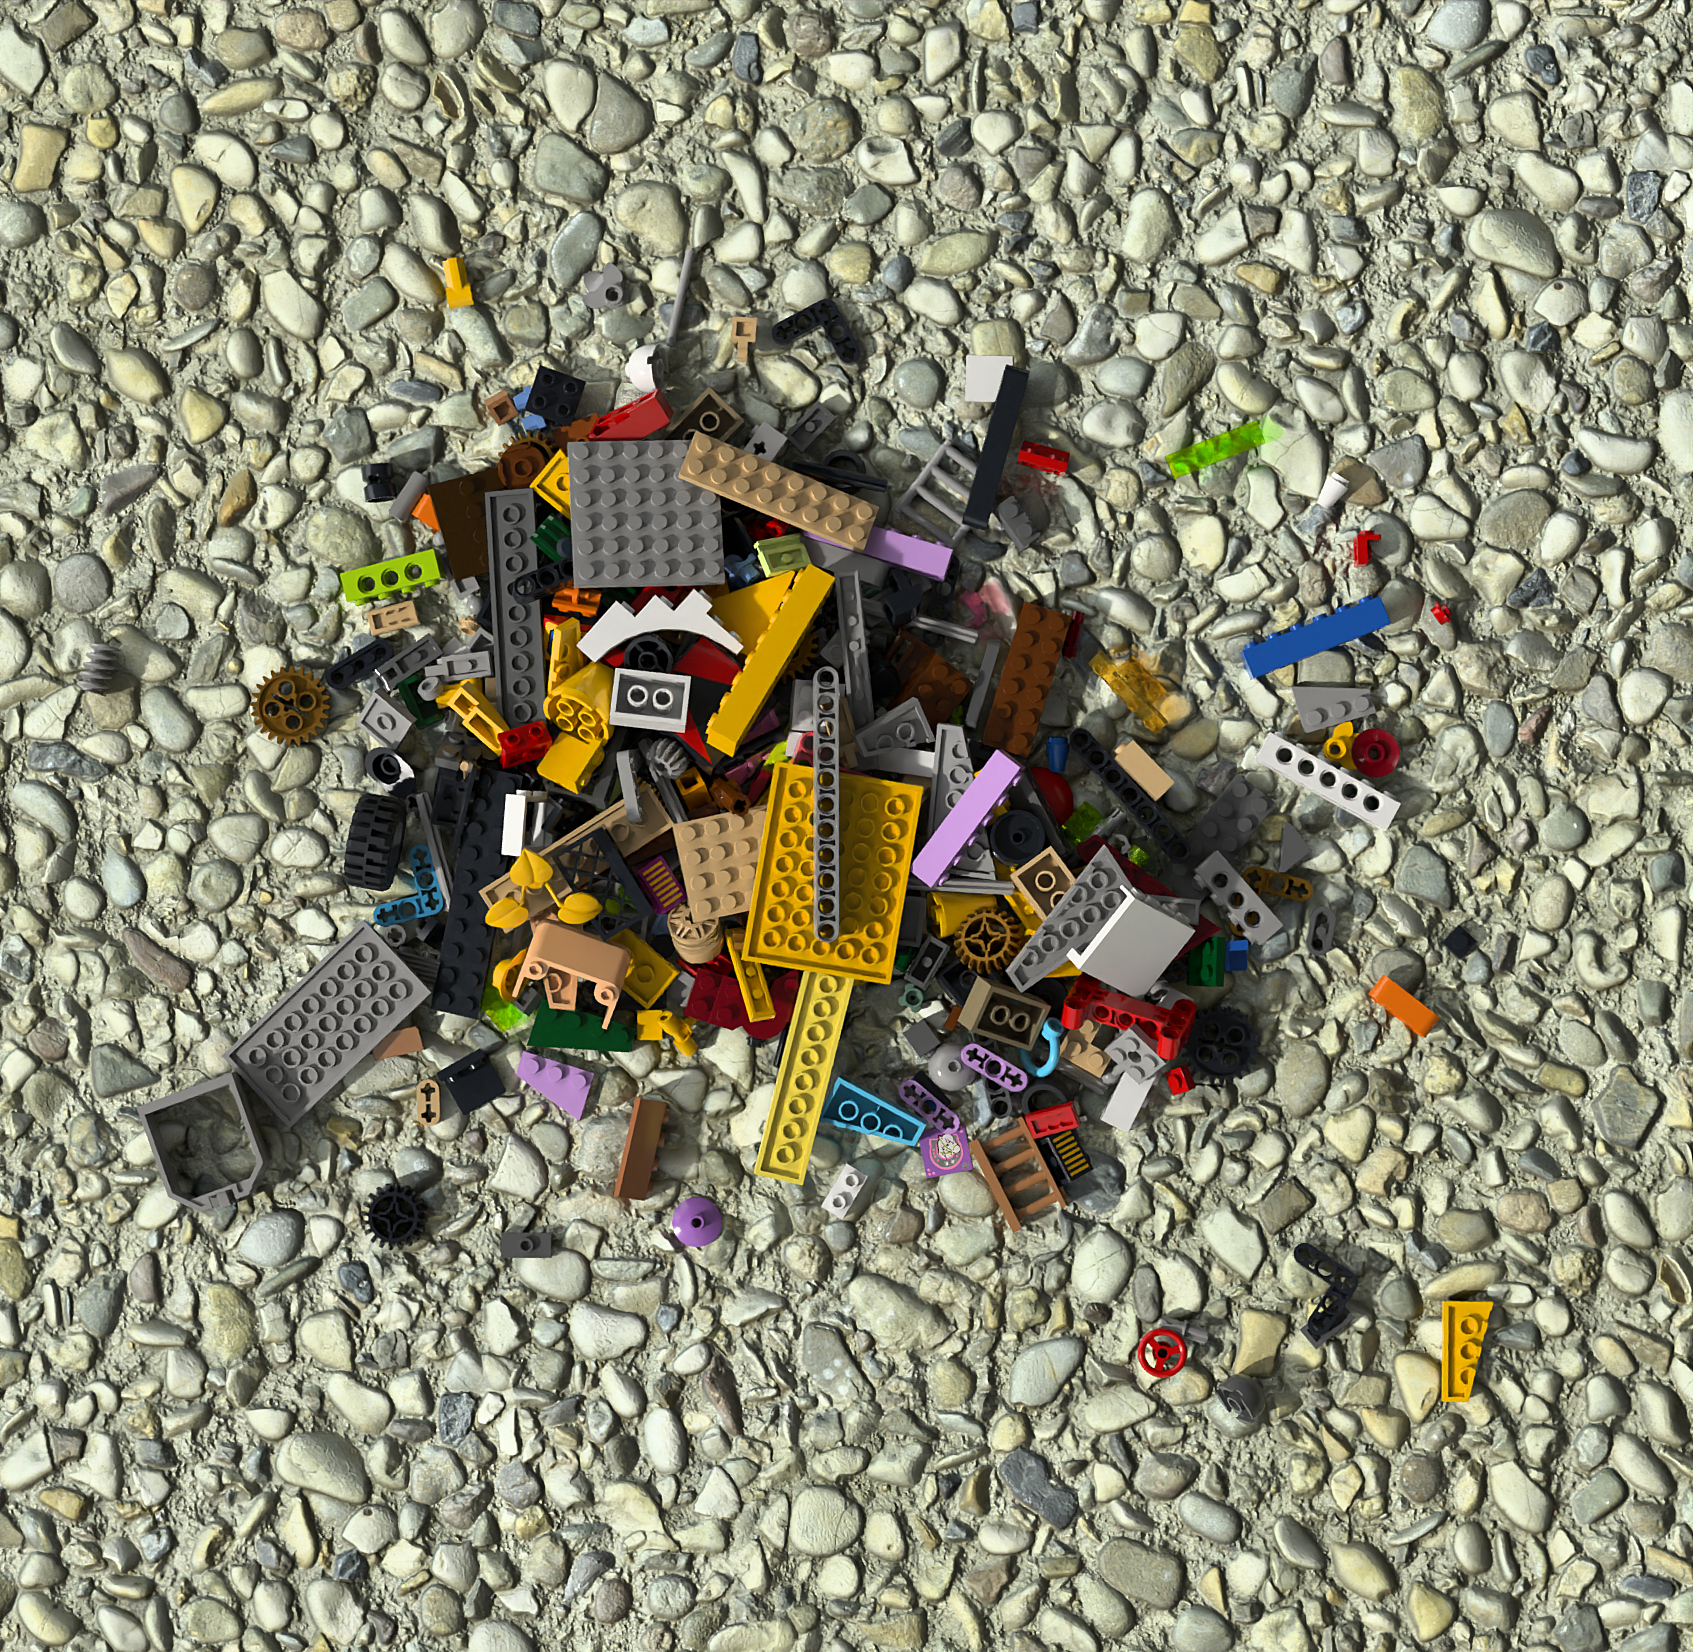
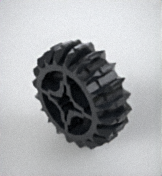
M388 1183L385 1186L386 1192L381 1187L376 1188L378 1197L374 1193L368 1195L373 1202L365 1201L363 1203L365 1207L369 1208V1211H361L362 1216H368V1220L362 1221L361 1225H370V1229H367L364 1233L365 1235L372 1232L375 1234L370 1240L372 1243L380 1238V1248H383L386 1242H389V1250L394 1249L395 1243H397L398 1249L402 1250L404 1249L403 1241L410 1247L413 1245L411 1236L415 1240L421 1238L416 1232L417 1230L425 1232L426 1228L420 1225V1222H428V1218L421 1217V1213L427 1212L428 1208L420 1209L419 1204L424 1203L425 1200L424 1198L418 1201L414 1199L419 1193L417 1190L409 1195V1185H406L403 1191H401V1183H396L394 1190H392L391 1184ZM393 1196L390 1208L387 1211H376L378 1204L384 1198ZM401 1198L409 1202L413 1208L414 1215L405 1213L402 1210ZM393 1209H395L397 1215L406 1218L396 1220L397 1223L394 1224L392 1218L383 1215L391 1214ZM375 1218L384 1220L387 1223L389 1236L378 1228ZM402 1222H414L407 1234L396 1237L399 1225Z

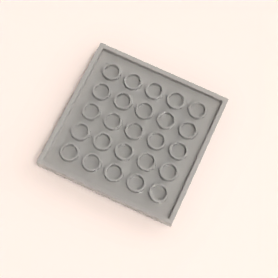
M692 440L568 442L574 588L724 585L720 495L678 478Z

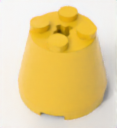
M591 661L590 664L550 692L544 701L543 710L548 720L552 719L557 727L561 729L559 734L565 732L586 744H589L592 738L600 741L602 746L606 745L616 726L609 724L615 670L602 664L600 661L597 663Z

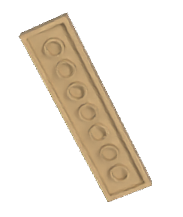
M698 431L693 436L678 475L680 479L859 553H862L879 510V507Z
M648 783L639 788L644 813V820L642 822L629 823L624 799H622L538 853L552 866L553 875L548 882L559 899L573 891L551 857L556 852L605 824L626 858L672 828L673 821ZM593 838L583 843L582 852L596 856L598 846ZM580 845L573 848L572 850L578 851ZM600 851L599 857L605 858L602 852ZM565 853L559 857L564 866L575 867L577 855ZM580 856L577 869L591 873L595 859ZM598 860L595 874L599 875L610 868L608 862ZM568 871V873L570 874V876H571V878H572L573 872ZM510 872L478 892L490 909L496 902L507 897H512L518 902L521 897L522 886L513 883L510 878ZM576 873L574 883L579 888L590 881L591 876ZM544 883L538 889L527 887L523 906L528 908L529 912L526 921L555 903ZM516 927L502 929L507 934Z

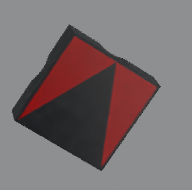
M700 635L673 664V668L669 673L691 676L685 733L657 731L672 741H676L679 746L684 747L683 751L689 754L688 757L707 774L712 776L729 755L707 743L708 734L705 733L708 728L707 724L714 712L719 714L718 710L721 706L722 698L726 692L731 693L733 680L739 671L744 672V667L711 639ZM773 692L770 694L748 733L753 731L776 706L778 696Z

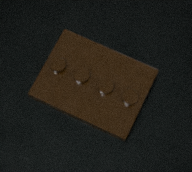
M498 467L428 485V494L454 582L489 573L485 492L505 490V486L498 474Z

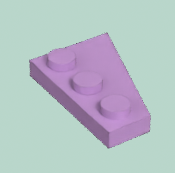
M523 1051L516 1075L580 1121L595 1073Z

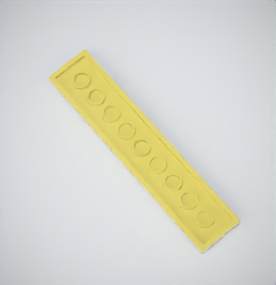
M810 971L803 972L754 1174L803 1185L854 979Z

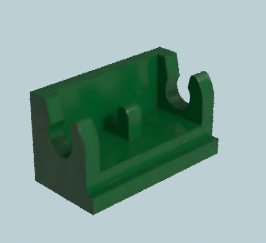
M417 674L396 684L409 713L417 718L415 726L418 730H422L444 719L440 709H438L436 700L426 701L418 693L420 683L425 680L423 674Z

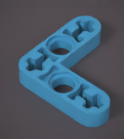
M417 844L413 846L409 853L419 895L377 906L373 913V919L378 925L389 927L436 915L443 910L444 902L428 846ZM418 849L427 852L428 856L424 857L425 865L431 864V868H423L417 871V866L422 867L421 861L414 857V855L418 854ZM425 872L431 873L434 877L432 885L428 887L423 886L420 882V877ZM437 888V892H432L433 898L439 900L436 910L426 906V903L430 902L429 894L423 896V890L429 891ZM407 902L413 903L416 907L414 915L410 917L405 916L402 912V907ZM397 905L400 920H396V915L388 917V922L386 923L383 919L378 918V915L382 914V909H385L386 912L395 911L393 906Z

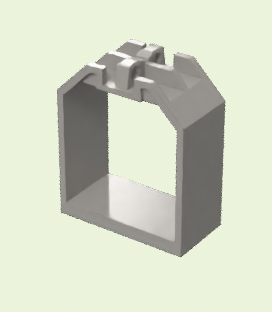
M237 1072L228 1073L137 1107L169 1198L202 1212L221 1206V1208L237 1204L236 1199L256 1193L271 1159L243 1080ZM231 1086L255 1153L257 1164L249 1179L195 1198L181 1191L154 1114Z

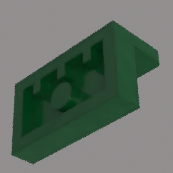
M1209 937L1188 951L1186 981L1188 986L1224 987L1226 937Z

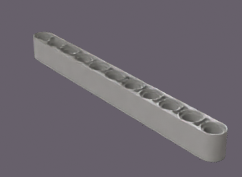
M828 666L817 670L813 677L814 935L818 940L827 943L833 942L839 934V677L836 670ZM826 671L831 674L832 682L830 685L821 683L820 674ZM822 697L831 699L832 707L830 710L825 711L820 707ZM823 722H828L832 726V732L829 736H824L820 732V725ZM823 747H828L832 751V758L829 761H824L820 757V750ZM824 772L832 776V783L828 787L820 783V776ZM824 797L832 801V808L828 812H824L820 808V801ZM823 823H829L832 827V833L828 837H824L820 833V827ZM824 848H828L832 852V859L829 862H823L820 858V852ZM825 873L830 874L832 877V884L827 888L820 884V877ZM826 898L831 900L833 905L828 913H824L820 909L821 901ZM824 924H829L833 930L828 938H823L820 934V928Z

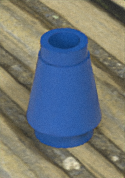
M1050 736L1048 737V743H1045L1050 772H1065L1070 747L1068 737Z

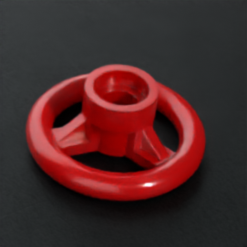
M1154 1329L1148 1332L1139 1343V1362L1142 1368L1152 1376L1158 1378L1171 1377L1181 1371L1187 1361L1188 1350L1186 1343L1177 1332L1171 1329ZM1168 1336L1174 1339L1178 1345L1170 1346L1166 1341L1157 1342L1154 1337ZM1147 1344L1152 1347V1354L1156 1359L1154 1368L1146 1360L1145 1349ZM1159 1349H1166L1167 1354L1165 1356H1159ZM1180 1353V1358L1174 1367L1162 1370L1164 1361H1167L1171 1355Z

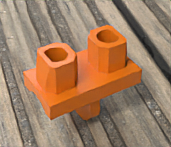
M574 586L565 587L564 590L555 593L552 607H557L562 612L576 611L581 612L583 616L593 617L597 614L602 591L590 588H574Z

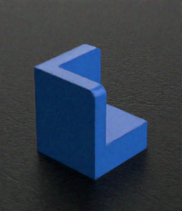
M1248 940L1226 941L1224 971L1247 970L1246 950H1249Z

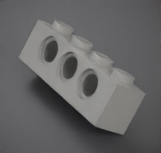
M1218 850L1210 854L1192 870L1196 874L1193 877L1202 888L1207 887L1211 891L1212 895H1210V898L1218 907L1222 905L1229 912L1226 914L1228 919L1235 926L1239 924L1245 930L1242 934L1252 945L1254 943L1262 945L1284 926ZM1217 874H1222L1225 877L1226 882L1222 888H1218L1214 884L1213 880ZM1235 892L1239 893L1242 897V902L1237 907L1233 906L1230 902V897ZM1250 911H1254L1258 915V921L1253 926L1246 920L1247 914Z

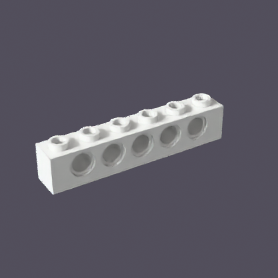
M1277 731L1274 734L1271 732L1267 734L1253 759L1254 761L1382 831L1388 829L1401 805L1396 801L1397 797L1387 791H1384L1383 794L1374 789L1375 785L1365 779H1362L1361 782L1352 777L1353 773L1343 767H1340L1339 770L1331 766L1332 761L1321 755L1316 758L1309 754L1310 749L1299 743L1294 746L1287 742V736ZM1281 749L1289 751L1291 755L1289 762H1282L1279 759L1278 753ZM1303 761H1307L1312 765V772L1310 774H1304L1300 770V764ZM1324 773H1329L1333 776L1334 783L1332 786L1323 784L1322 776ZM1346 785H1351L1355 788L1356 794L1354 798L1345 796L1344 787ZM1368 797L1376 799L1377 808L1375 810H1370L1366 807L1365 802Z

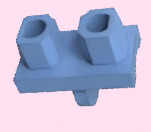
M530 385L523 388L524 392L513 397L518 411L525 409L531 391ZM533 414L521 419L526 433L539 429L541 433L548 430L544 418Z
M753 553L749 554L745 561L735 554L728 555L724 559V570L729 574L727 582L730 592L754 585L753 582L759 578L760 572L754 566L756 557Z

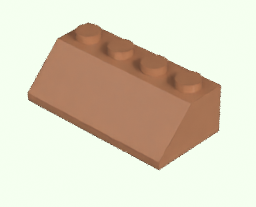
M640 1096L636 1097L614 1196L645 1201L647 1196H652L654 1182L650 1181L652 1171L657 1172L660 1158L656 1157L658 1147H663L665 1133L661 1131L663 1123L668 1124L671 1109L667 1108L668 1103Z

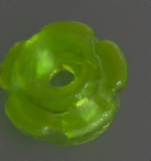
M1134 845L1131 850H1127L1130 853L1128 859L1140 867L1142 863L1148 865L1146 862L1150 856L1138 846Z

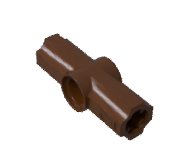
M715 772L712 776L707 775L706 788L721 810L726 808L733 815L737 814L739 816L748 813L751 802L733 778L728 780L722 774H716Z

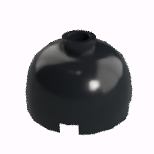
M652 633L642 634L633 639L624 652V667L630 670L669 674L674 663L673 649L668 641L660 635Z

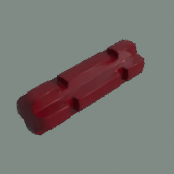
M1077 610L1072 612V623L1069 624L1065 640L1066 646H1064L1062 653L1063 657L1069 659L1076 657V646L1079 644L1083 627L1081 623H1084L1085 613Z

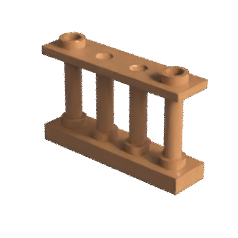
M1022 1116L1017 1117L1019 1126L987 1142L982 1141L979 1143L977 1138L968 1142L1013 1233L1022 1229L1020 1223L1024 1221L1023 1218L1057 1201L1061 1208L1066 1207L1064 1201L1068 1199L1063 1187H1057L1031 1135L1028 1124ZM1025 1134L1031 1148L997 1165L995 1163L990 1165L986 1157L990 1154V1151ZM1034 1157L1037 1158L1042 1168L1041 1171L1009 1187L1006 1185L1001 1187L997 1178L1001 1177L1002 1173ZM1045 1179L1048 1180L1053 1193L1019 1210L1018 1208L1012 1209L1009 1200L1013 1199V1195Z

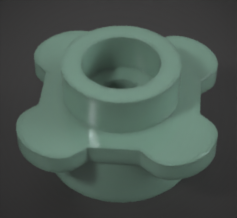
M907 984L903 996L899 997L898 1002L901 1006L911 1008L914 1013L919 1012L922 1001L927 998V992L916 989L913 984ZM915 996V1000H911L910 997Z

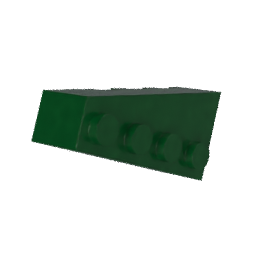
M542 998L527 1046L630 1053L637 1035V1028L610 1020L606 1030L602 1028L603 1017L575 1009V1011L550 1009L548 1000Z

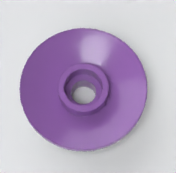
M693 1197L683 1201L676 1208L672 1218V1226L675 1235L681 1242L692 1247H702L713 1242L719 1235L722 1227V1217L719 1209L713 1202L702 1197ZM694 1218H699L701 1220L700 1227H694L692 1225V1220Z

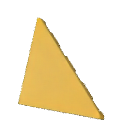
M789 571L713 599L710 602L713 608L709 611L708 615L711 617L715 614L724 622L723 629L728 633L734 631L743 639L740 644L744 648L740 653L748 656L752 650L756 652L757 641L763 630L768 631L769 621L775 610H779L782 599L796 573Z

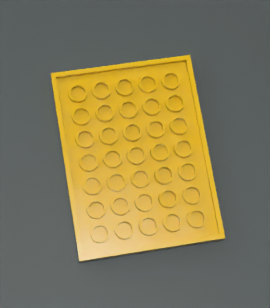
M775 761L741 960L890 985L923 787L839 772V934L833 942L827 943L818 940L814 935L813 767ZM827 772L822 773L820 783L828 787L832 783V776ZM824 797L820 801V808L824 812L830 811L832 801ZM829 823L821 825L820 833L822 836L828 837L831 835L832 827ZM824 848L820 852V858L823 862H829L832 859V852L828 848ZM828 873L820 877V884L824 888L832 884V877ZM828 898L822 900L820 903L822 912L828 913L831 911L833 906L831 900ZM824 924L820 928L821 936L823 938L831 936L832 927L829 924Z

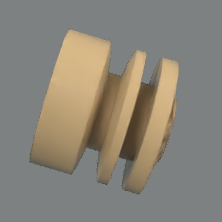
M688 899L681 901L672 908L668 915L667 925L676 953L684 961L690 963H705L718 956L725 944V935L720 917L693 923Z

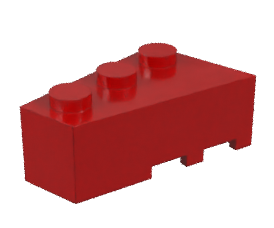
M657 388L597 418L588 435V439L590 442L640 441L655 430H662L670 425L674 411L660 388Z

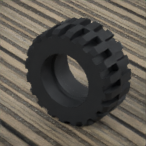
M373 793L363 794L359 798L352 816L344 857V878L350 886L381 892L391 888L397 873L405 837L407 810L405 802L400 798Z

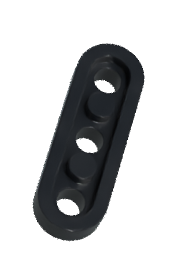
M377 639L330 667L326 673L328 685L335 690L346 689L392 659L394 656L393 646L384 639ZM380 648H385L386 654L383 657L377 654ZM359 661H364V668L357 669L356 664ZM343 674V681L336 682V675Z

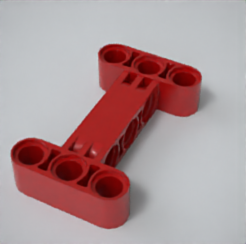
M1082 972L1077 978L1064 1001L1061 1019L1064 1027L1072 1030L1080 1029L1087 1019L1122 1030L1128 1029L1135 1023L1151 1039L1158 1041L1156 1049L1158 1056L1168 1060L1178 1057L1193 1029L1197 1008L1193 1001L1187 999L1177 1000L1172 1009L1169 1010L1100 988L1101 980L1085 972Z

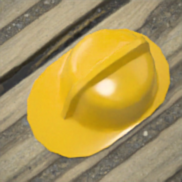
M529 948L520 951L514 958L502 960L495 967L491 984L500 990L503 1000L510 1002L517 999L531 980L524 977L517 997L512 996Z

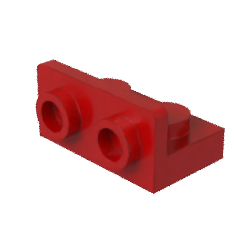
M1024 440L1017 464L1064 477L1070 453Z
M542 720L497 734L498 742L502 748L500 763L503 769L545 757L552 746V738Z

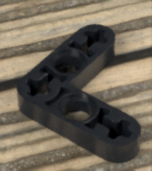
M822 299L778 322L772 329L774 342L785 346L822 327L836 355L843 364L854 365L860 358V349L836 304L830 299ZM822 306L832 307L830 310L832 319L834 320L838 317L839 320L832 321L826 326L825 323H828L829 319L826 314H820ZM801 316H808L812 323L810 327L802 329L797 324L798 319ZM793 321L794 328L798 333L794 334L792 330L787 333V339L777 338L776 335L779 334L778 329L782 328L784 331L790 329L791 325L789 323ZM834 326H841L844 329L845 334L842 338L836 339L832 337L830 331ZM848 338L850 339L849 342H846L848 349L856 351L853 353V359L851 360L849 357H843L845 354L843 345L839 348L836 346V344H841Z
M1301 1243L1294 1249L1295 1261L1304 1269L1330 1285L1308 1319L1309 1331L1316 1336H1322L1329 1331L1356 1291L1358 1279L1350 1270L1311 1244ZM1308 1248L1310 1250L1309 1255L1314 1259L1317 1254L1321 1256L1316 1261L1314 1269L1309 1267L1312 1261L1307 1258L1303 1261L1299 1259L1300 1254L1298 1251L1300 1249L1304 1251ZM1322 1262H1329L1333 1266V1271L1330 1275L1324 1276L1319 1272L1318 1267ZM1337 1269L1342 1270L1339 1273V1276L1346 1279L1348 1276L1352 1278V1288L1346 1287L1343 1289L1341 1287L1342 1282L1337 1278L1335 1283L1330 1281L1336 1275ZM1331 1296L1337 1297L1340 1301L1339 1308L1337 1310H1329L1325 1305L1326 1299ZM1322 1308L1327 1314L1333 1315V1318L1330 1320L1326 1317L1323 1322L1326 1326L1325 1329L1319 1328L1316 1331L1313 1329L1315 1324L1312 1321L1321 1318L1323 1313L1318 1311Z

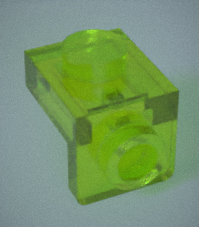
M1084 801L1060 828L1078 845L1103 816L1096 807Z

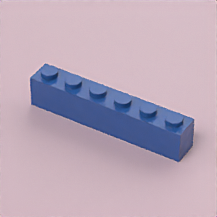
M1372 595L1366 596L1358 600L1359 605L1350 608V605L1346 604L1335 609L1336 614L1327 617V614L1324 613L1312 618L1313 623L1305 626L1301 622L1289 627L1291 632L1282 635L1278 631L1268 635V641L1259 644L1258 640L1244 645L1245 650L1240 652V656L1250 680L1389 626L1391 622L1380 596L1374 599Z

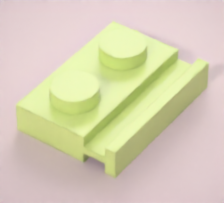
M799 533L761 540L755 543L754 548L759 552L758 558L766 577L781 575L789 571L797 572L801 568L805 570L809 563L812 564L804 544L800 542Z

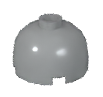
M958 1042L944 1043L938 1046L936 1052L930 1056L928 1062L929 1075L932 1081L941 1089L958 1091L969 1086L974 1080L977 1071L964 1064L961 1059V1051L965 1047L964 1044ZM967 1050L968 1060L971 1062L973 1059H976L973 1052Z

